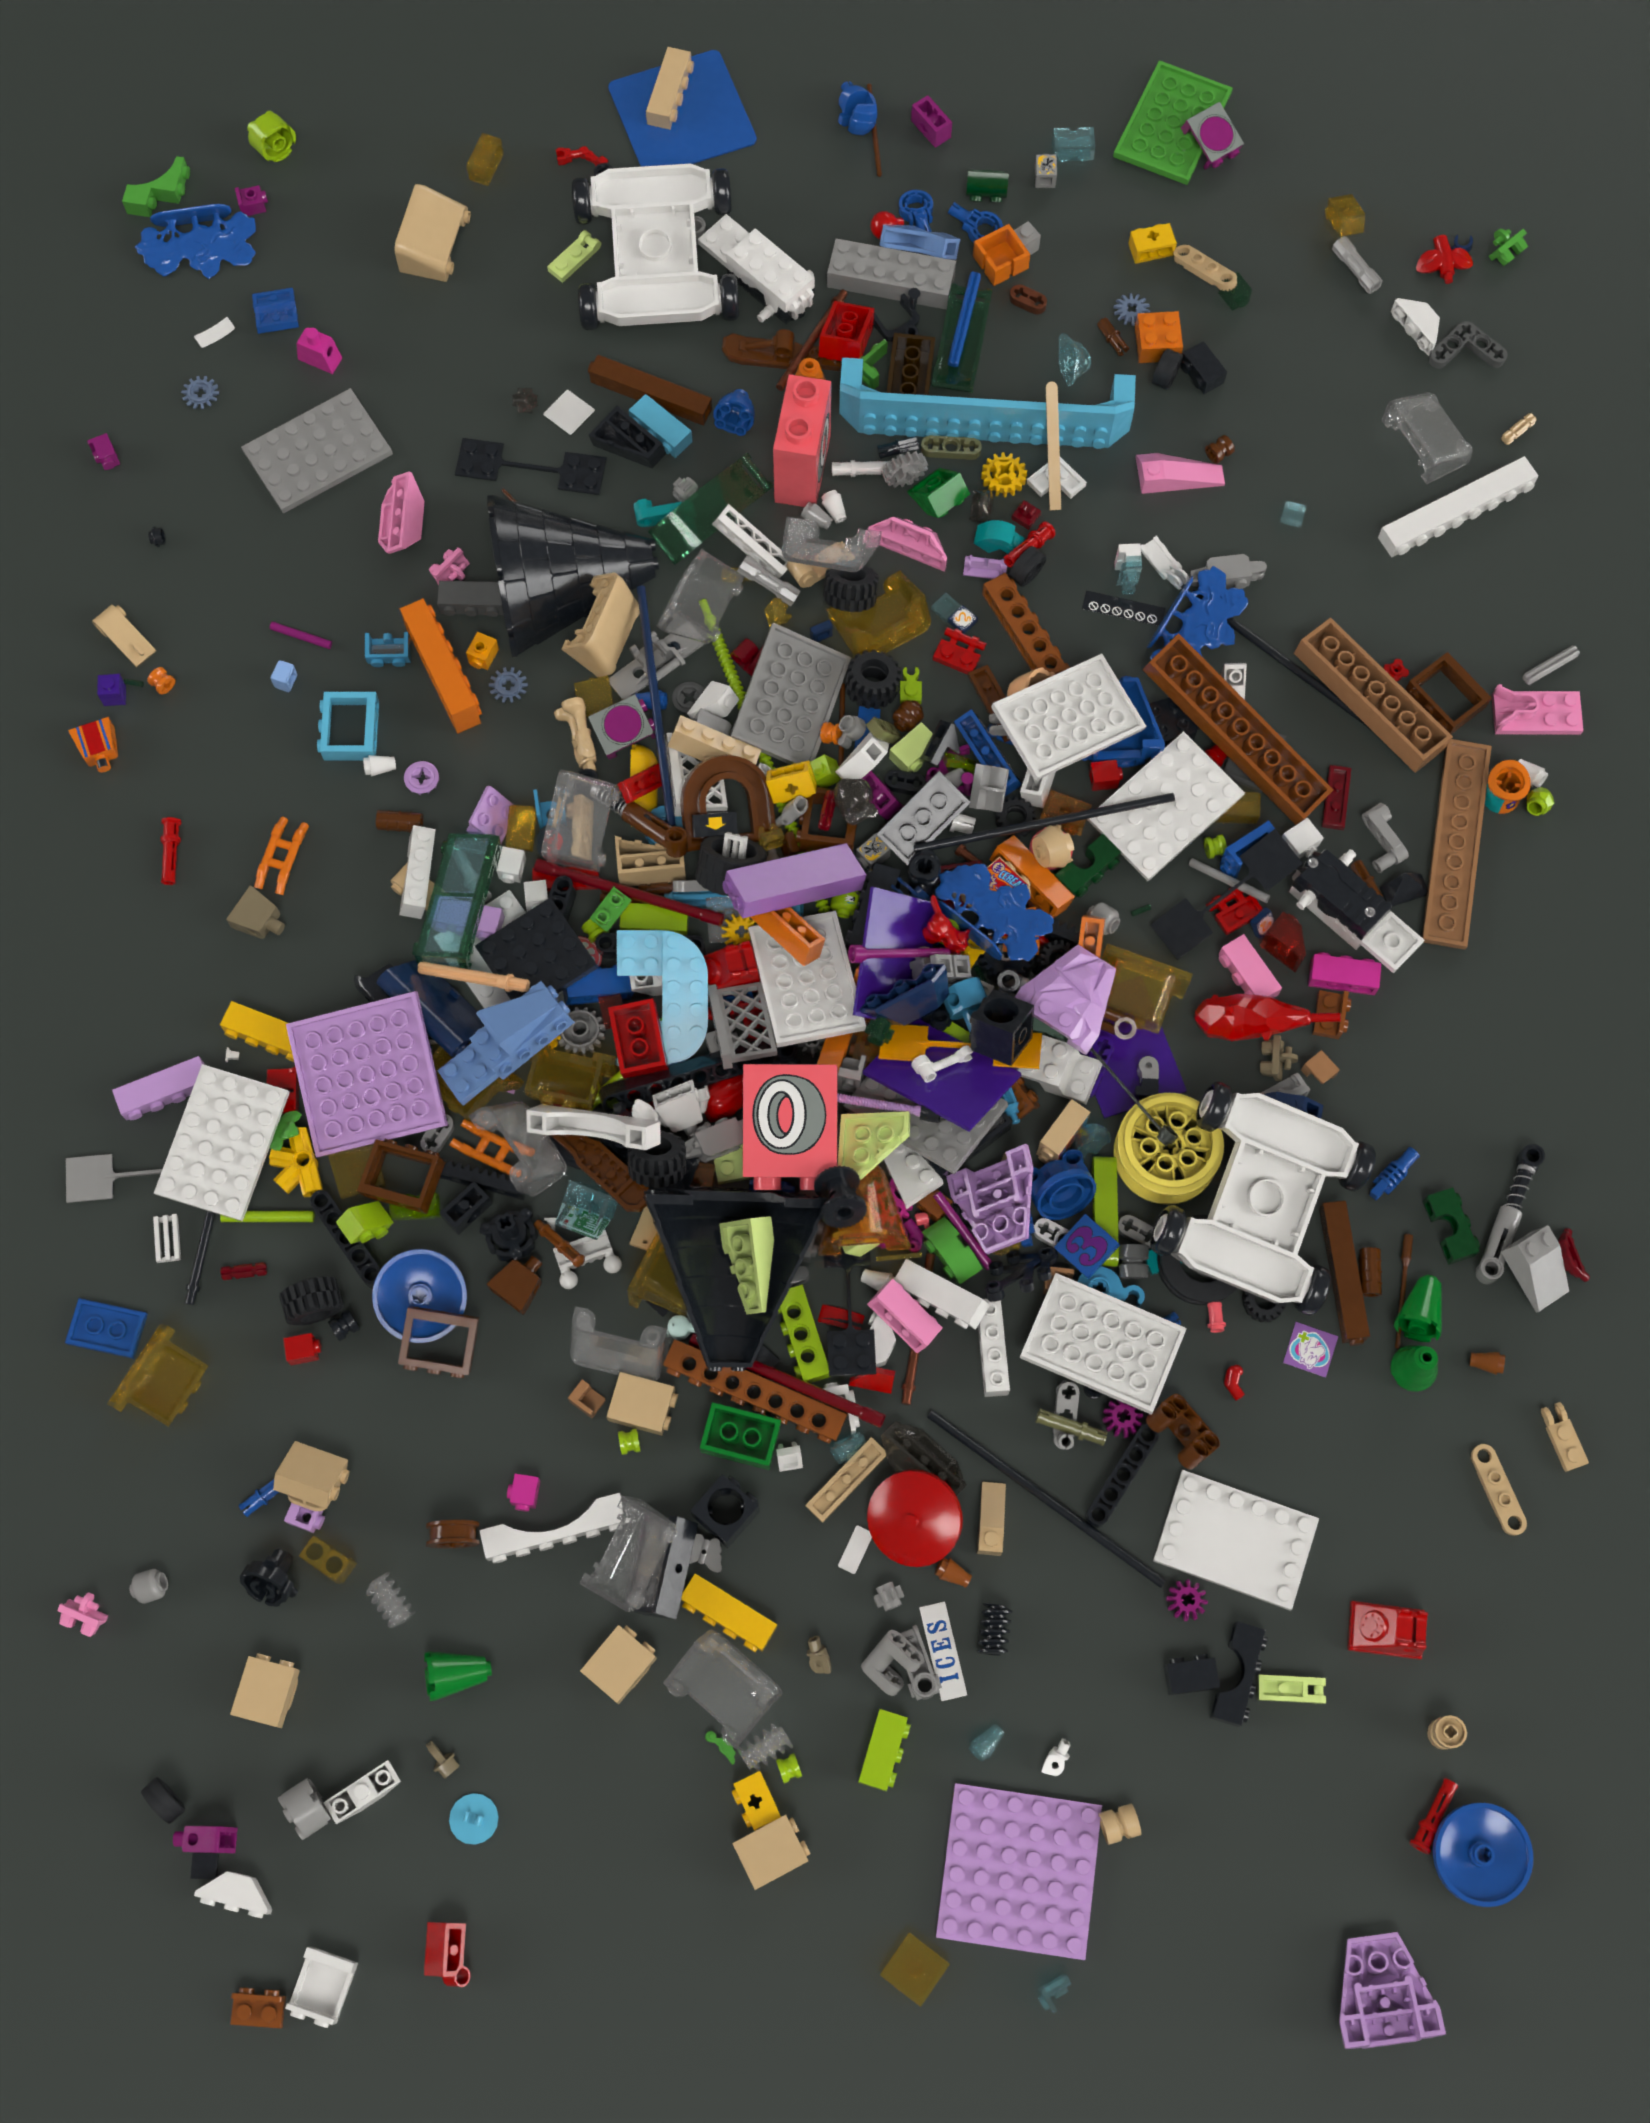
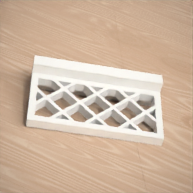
M666 733L665 745L675 817H682L680 806L681 791L686 778L694 769L692 768L689 771L682 764L688 760L696 767L702 761L699 762L689 755L668 747L672 733ZM724 779L718 781L719 784L715 788L711 787L709 789V793L706 796V811H727ZM715 795L721 800V804H713L709 799Z

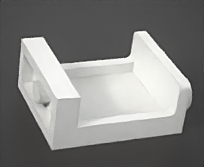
M307 1947L303 1956L305 1958L291 2000L286 2004L285 2009L290 2010V2015L304 2020L305 2016L315 2019L314 2024L328 2028L329 2024H337L358 1962L314 1947Z

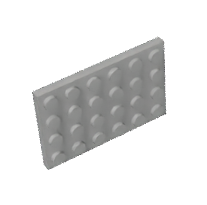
M351 388L241 446L245 456L283 514L393 455L391 448Z
M772 623L730 736L759 748L762 753L790 765L808 760L810 762L813 761L821 744V727L823 723L829 722L851 657L776 623Z
M866 1077L861 1083L860 1089L857 1088L852 1096L882 1100V1102L902 1103V1105L908 1104V1106L919 1105L869 1077ZM1000 1098L970 1132L943 1117L940 1118L939 1123L920 1120V1117L910 1114V1136L901 1144L955 1175L1006 1110L1008 1102ZM856 1104L843 1105L845 1111L850 1114L894 1112L873 1107L857 1106Z

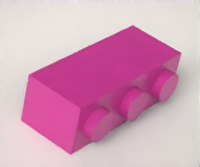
M1323 952L1314 954L1310 961L1308 986L1338 991L1345 990L1375 996L1380 986L1381 963L1375 962L1373 959L1356 960L1351 956L1334 957Z

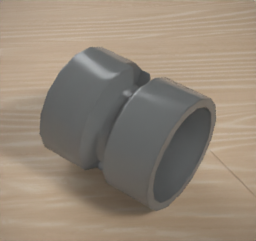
M1120 1245L1119 1258L1122 1260V1263L1119 1264V1278L1148 1279L1149 1265L1145 1261L1149 1259V1245Z

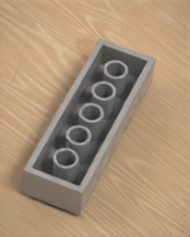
M836 238L827 272V287L900 301L901 295L904 293L909 300L908 291L911 288H917L920 290L917 304L947 310L955 278L956 261Z

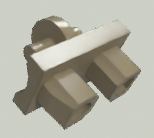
M1274 1035L1273 1040L1262 1041V1054L1272 1055V1061H1261L1260 1072L1263 1076L1273 1077L1275 1081H1282L1283 1063L1284 1069L1290 1070L1291 1063L1298 1062V1055L1293 1054L1292 1047L1289 1046L1285 1047L1284 1053V1041L1281 1040V1035Z

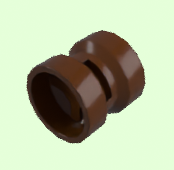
M1222 435L1217 439L1216 443H1210L1206 446L1205 451L1210 461L1218 464L1223 460L1224 456H1230L1234 453L1235 447L1229 437Z

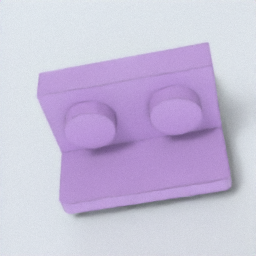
M486 786L469 820L466 832L472 836L487 837L495 845H501L518 808L493 787Z

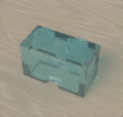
M1078 127L1077 131H1070V128H1053L1052 150L1053 155L1057 157V161L1094 160V127Z

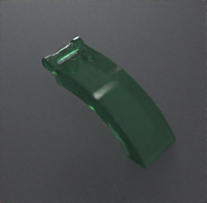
M952 283L931 386L973 393L993 289H978L976 298L984 299V303L975 301L959 366L951 367L948 365V359L964 300L956 298V295L965 296L967 288Z
M748 452L706 483L648 531L674 565L687 557L718 531L712 523L728 504L738 513H741L774 487L771 481L768 482L751 461L752 457ZM742 465H745V467L749 470V472L752 474V476L756 479V481H757V482L760 484V486L762 487L761 489L757 486V484H756V483L753 481V479L749 476V474H748V473L746 472V470L742 467ZM729 512L726 513V516L731 520L734 518Z

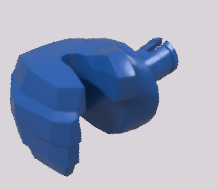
M846 81L841 86L842 93L839 97V105L842 113L839 114L838 122L844 127L848 126V131L852 134L865 135L876 124V100L873 94L863 87L853 85L850 81L848 84Z

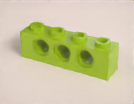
M803 1285L792 1287L789 1289L778 1310L783 1318V1322H780L783 1336L788 1335L790 1344H787L790 1358L795 1357L797 1366H794L796 1378L813 1383L830 1377L829 1366ZM791 1309H797L800 1311V1316L793 1319L787 1313ZM797 1331H804L807 1333V1338L800 1341L794 1337V1334ZM804 1353L813 1354L814 1360L810 1363L804 1362L801 1359Z

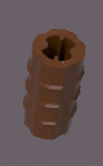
M378 810L376 814L377 830L411 833L413 825L423 827L422 813Z
M1372 1247L1361 1248L1359 1250V1273L1363 1297H1379L1382 1295L1383 1284L1381 1280V1249Z

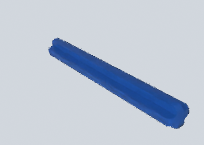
M973 271L969 276L948 359V365L951 367L959 366L981 279V274Z

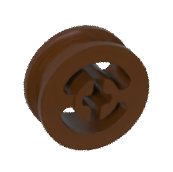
M473 1520L426 1523V1528L430 1529V1540L426 1542V1547L456 1549L478 1546L479 1540L476 1539V1528L479 1527V1522Z

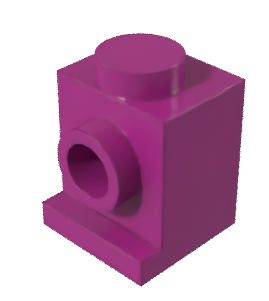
M259 185L240 190L239 187L235 188L241 212L247 216L266 212L265 203H268L265 190L261 191Z
M107 433L87 440L96 463H101L104 470H110L120 465Z

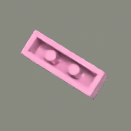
M1244 934L1221 948L1219 961L1224 968L1229 969L1234 983L1237 986H1241L1245 992L1244 994L1264 995L1272 998L1279 995L1282 989L1281 985Z
M891 1279L882 1286L867 1304L916 1353L926 1348L943 1328L894 1279Z

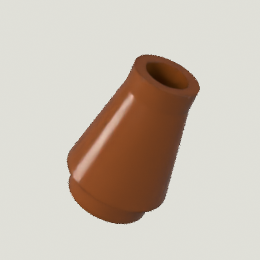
M1471 1352L1470 1367H1475L1497 1375V1373L1503 1374L1505 1355H1501L1500 1352Z
M945 1557L940 1560L934 1573L939 1576L940 1580L961 1585L965 1588L972 1578V1575L955 1561Z

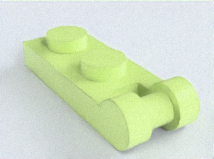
M583 230L578 239L547 266L548 272L563 283L600 249L601 242L597 238L593 239L587 230ZM588 244L589 246L585 249L583 246Z
M1257 1675V1700L1326 1704V1696H1324L1323 1686H1326V1678ZM1308 1685L1314 1686V1695H1308Z

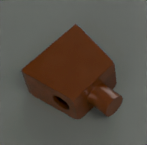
M531 1256L525 1265H522L517 1260H512L486 1285L490 1291L524 1315L542 1284L541 1279L535 1275L542 1263L534 1256Z

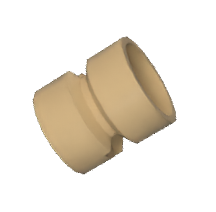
M1449 1715L1433 1720L1428 1726L1427 1734L1433 1746L1441 1750L1457 1748L1464 1743L1467 1737V1729L1461 1719Z
M1132 1803L1119 1807L1116 1813L1112 1809L1098 1813V1816L1101 1818L1100 1826L1107 1845L1122 1841L1123 1836L1129 1839L1141 1835V1827Z

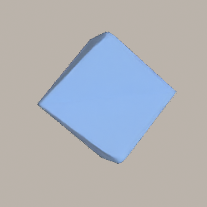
M279 660L270 679L275 688L289 692L298 674L293 664Z

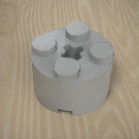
M308 1778L278 1797L281 1806L284 1808L283 1813L289 1823L294 1822L296 1825L295 1830L302 1840L333 1820L321 1799V1794Z

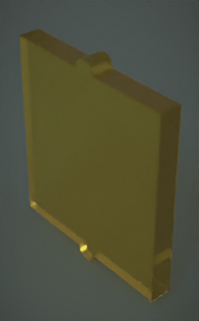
M609 676L595 679L591 677L589 680L574 683L576 697L584 700L586 718L613 705Z
M922 1252L878 1256L877 1261L922 1257Z

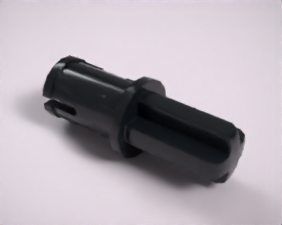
M917 437L901 441L896 439L895 442L877 446L879 452L887 450L878 453L880 459L920 448Z

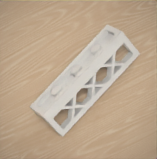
M728 504L712 525L746 555L761 564L765 570L780 578L786 572L787 563L791 558ZM727 512L735 518V523L726 516ZM747 528L751 532V537L742 529ZM758 543H764L767 546V551ZM774 557H780V558H781L783 561H785L786 563H785L784 565H782V564H781L776 558H774Z

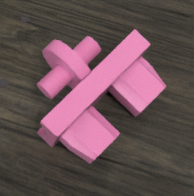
M457 548L455 551L448 549L443 555L444 562L441 565L433 564L429 568L431 575L439 585V581H453L455 578L462 581L465 578V574L462 571L470 563L460 548Z
M90 1592L84 1598L77 1595L74 1600L68 1599L65 1604L61 1603L57 1610L61 1612L60 1625L72 1628L77 1620L82 1621L83 1624L80 1632L88 1637L96 1634L99 1626L107 1621L108 1615L97 1611L99 1604L93 1602L94 1594Z

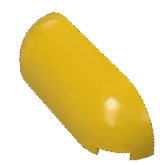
M632 744L630 777L658 763L655 754L646 746ZM658 788L632 802L651 812L658 807Z

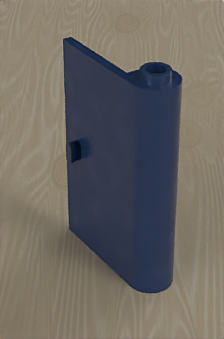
M423 958L394 966L384 971L378 978L377 985L390 997L414 991L418 992L427 1034L452 1058L467 1047L469 1042H471L469 1038L478 1029L485 1026L476 1014L478 1011L444 978L424 975L418 972L419 962L425 961Z

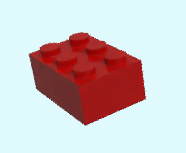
M834 301L820 334L819 357L842 361V358L861 359L873 331L875 308Z
M651 998L609 1007L619 1068L623 1078L626 1079L668 1070L665 1047L654 999Z

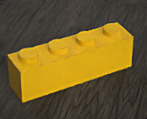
M231 1001L220 1023L226 1036L232 1039L242 1038L250 1046L257 1047L260 1045L265 1047L267 1052L273 1055H278V1053L286 1055V1059L294 1062L286 1028L287 1022Z
M697 1574L693 1575L682 1593L681 1601L683 1602L682 1607L692 1614L698 1611L704 1615L702 1620L713 1627L716 1623L725 1628L723 1633L734 1640L738 1636L745 1641L743 1645L753 1652H756L757 1649L763 1652L778 1627L776 1623Z

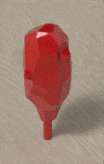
M1235 994L1225 997L1213 995L1211 998L1203 1000L1195 1011L1194 1019L1198 1027L1209 1038H1219L1232 1042L1263 1037L1264 1041H1268L1274 1034L1310 1025L1311 1022H1341V1013H1310L1308 1009L1281 1002L1270 996Z

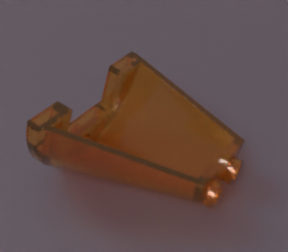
M879 1164L860 1180L859 1187L856 1190V1194L866 1202L867 1212L865 1217L856 1225L842 1229L825 1224L818 1247V1255L842 1254V1246L885 1243L888 1251L911 1249V1244L886 1173L879 1168Z

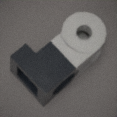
M1145 1056L1140 1060L1137 1067L1140 1086H1135L1133 1096L1138 1101L1158 1094L1159 1089L1158 1062L1151 1056Z

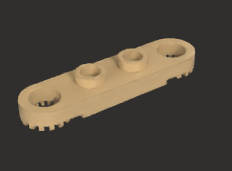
M1180 245L1173 252L1174 261L1177 264L1184 266L1186 270L1209 284L1217 286L1219 290L1229 291V289L1232 290V288L1237 286V275L1233 271L1189 245Z
M1487 1444L1476 1446L1471 1452V1462L1474 1464L1477 1475L1502 1529L1506 1534L1512 1536L1523 1533L1527 1527L1526 1518L1495 1450ZM1479 1450L1488 1452L1490 1459L1487 1463H1483L1478 1459L1477 1454ZM1510 1517H1516L1520 1521L1518 1530H1513L1509 1527L1508 1519Z

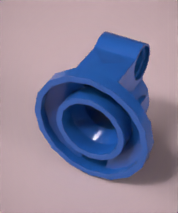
M1068 1150L1063 1154V1160L1050 1161L1041 1169L1033 1167L1031 1199L1042 1217L1049 1220H1061L1071 1217L1082 1211L1093 1199L1094 1193H1096V1183L1085 1166L1083 1155L1079 1150Z

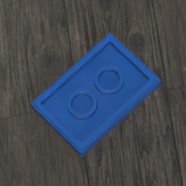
M78 1298L65 1344L135 1359L148 1314L146 1312Z

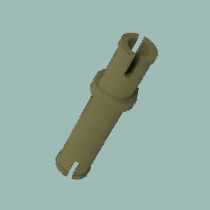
M1041 1408L1037 1413L1035 1423L1077 1436V1439L1081 1441L1085 1439L1101 1446L1106 1441L1107 1431L1088 1426L1086 1422L1079 1423Z

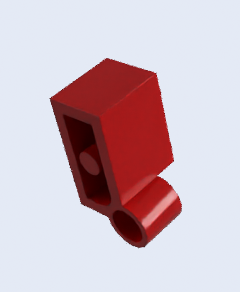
M427 1922L425 1976L442 1977L444 1984L450 1987H465L469 1983L470 1971L467 1967L463 1966L466 1923Z

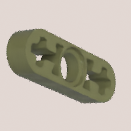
M929 435L921 441L922 454L930 458L975 460L981 455L982 444L976 438ZM928 444H932V449H928ZM939 444H942V450H939ZM948 444H954L957 449L955 451H948L945 447ZM970 446H974L973 452L970 451Z
M877 717L872 718L866 724L868 730L877 739L890 744L896 743L902 737L890 722Z

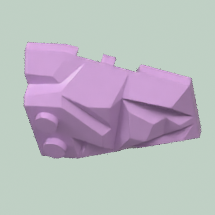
M1076 945L1052 965L1023 985L1015 998L1033 1004L1035 1018L1067 1037V1044L1087 1055L1099 1037L1116 968L1080 945Z
M1027 1144L1006 1151V1160L977 1172L965 1168L957 1171L955 1175L950 1174L946 1176L951 1198L954 1203L959 1205L963 1212L961 1213L962 1216L972 1226V1232L986 1254L993 1253L1029 1238L1033 1163Z
M1398 1932L1347 1939L1339 2017L1344 2049H1367L1416 2042L1422 2039L1446 2035L1440 2006L1429 1993L1426 1987L1427 1983L1416 1970L1413 1964L1414 1960Z

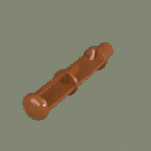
M537 1220L534 1223V1227L539 1231V1235L546 1237L555 1245L557 1251L567 1257L575 1267L583 1265L585 1256L576 1251L549 1224H544L541 1220Z

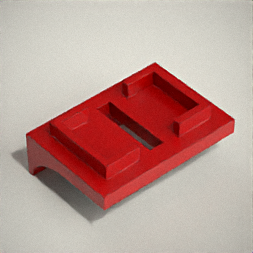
M296 1067L267 1069V1084L285 1090L294 1089V1092L289 1093L282 1114L289 1111L299 1112V1081Z

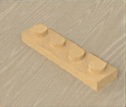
M871 1437L805 1507L823 1523L888 1456V1452Z

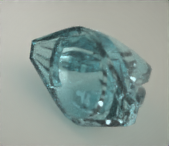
M1062 333L1059 336V367L1067 385L1072 386L1078 377H1081L1090 369L1091 357L1081 342H1074L1067 334Z

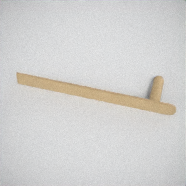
M1050 381L1046 385L1050 510H1061L1058 386L1055 382Z

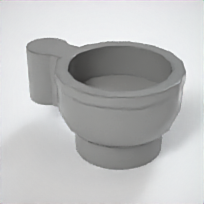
M844 716L839 722V728L843 734L838 739V744L845 749H849L852 741H856L864 735L866 730L865 721L858 716Z

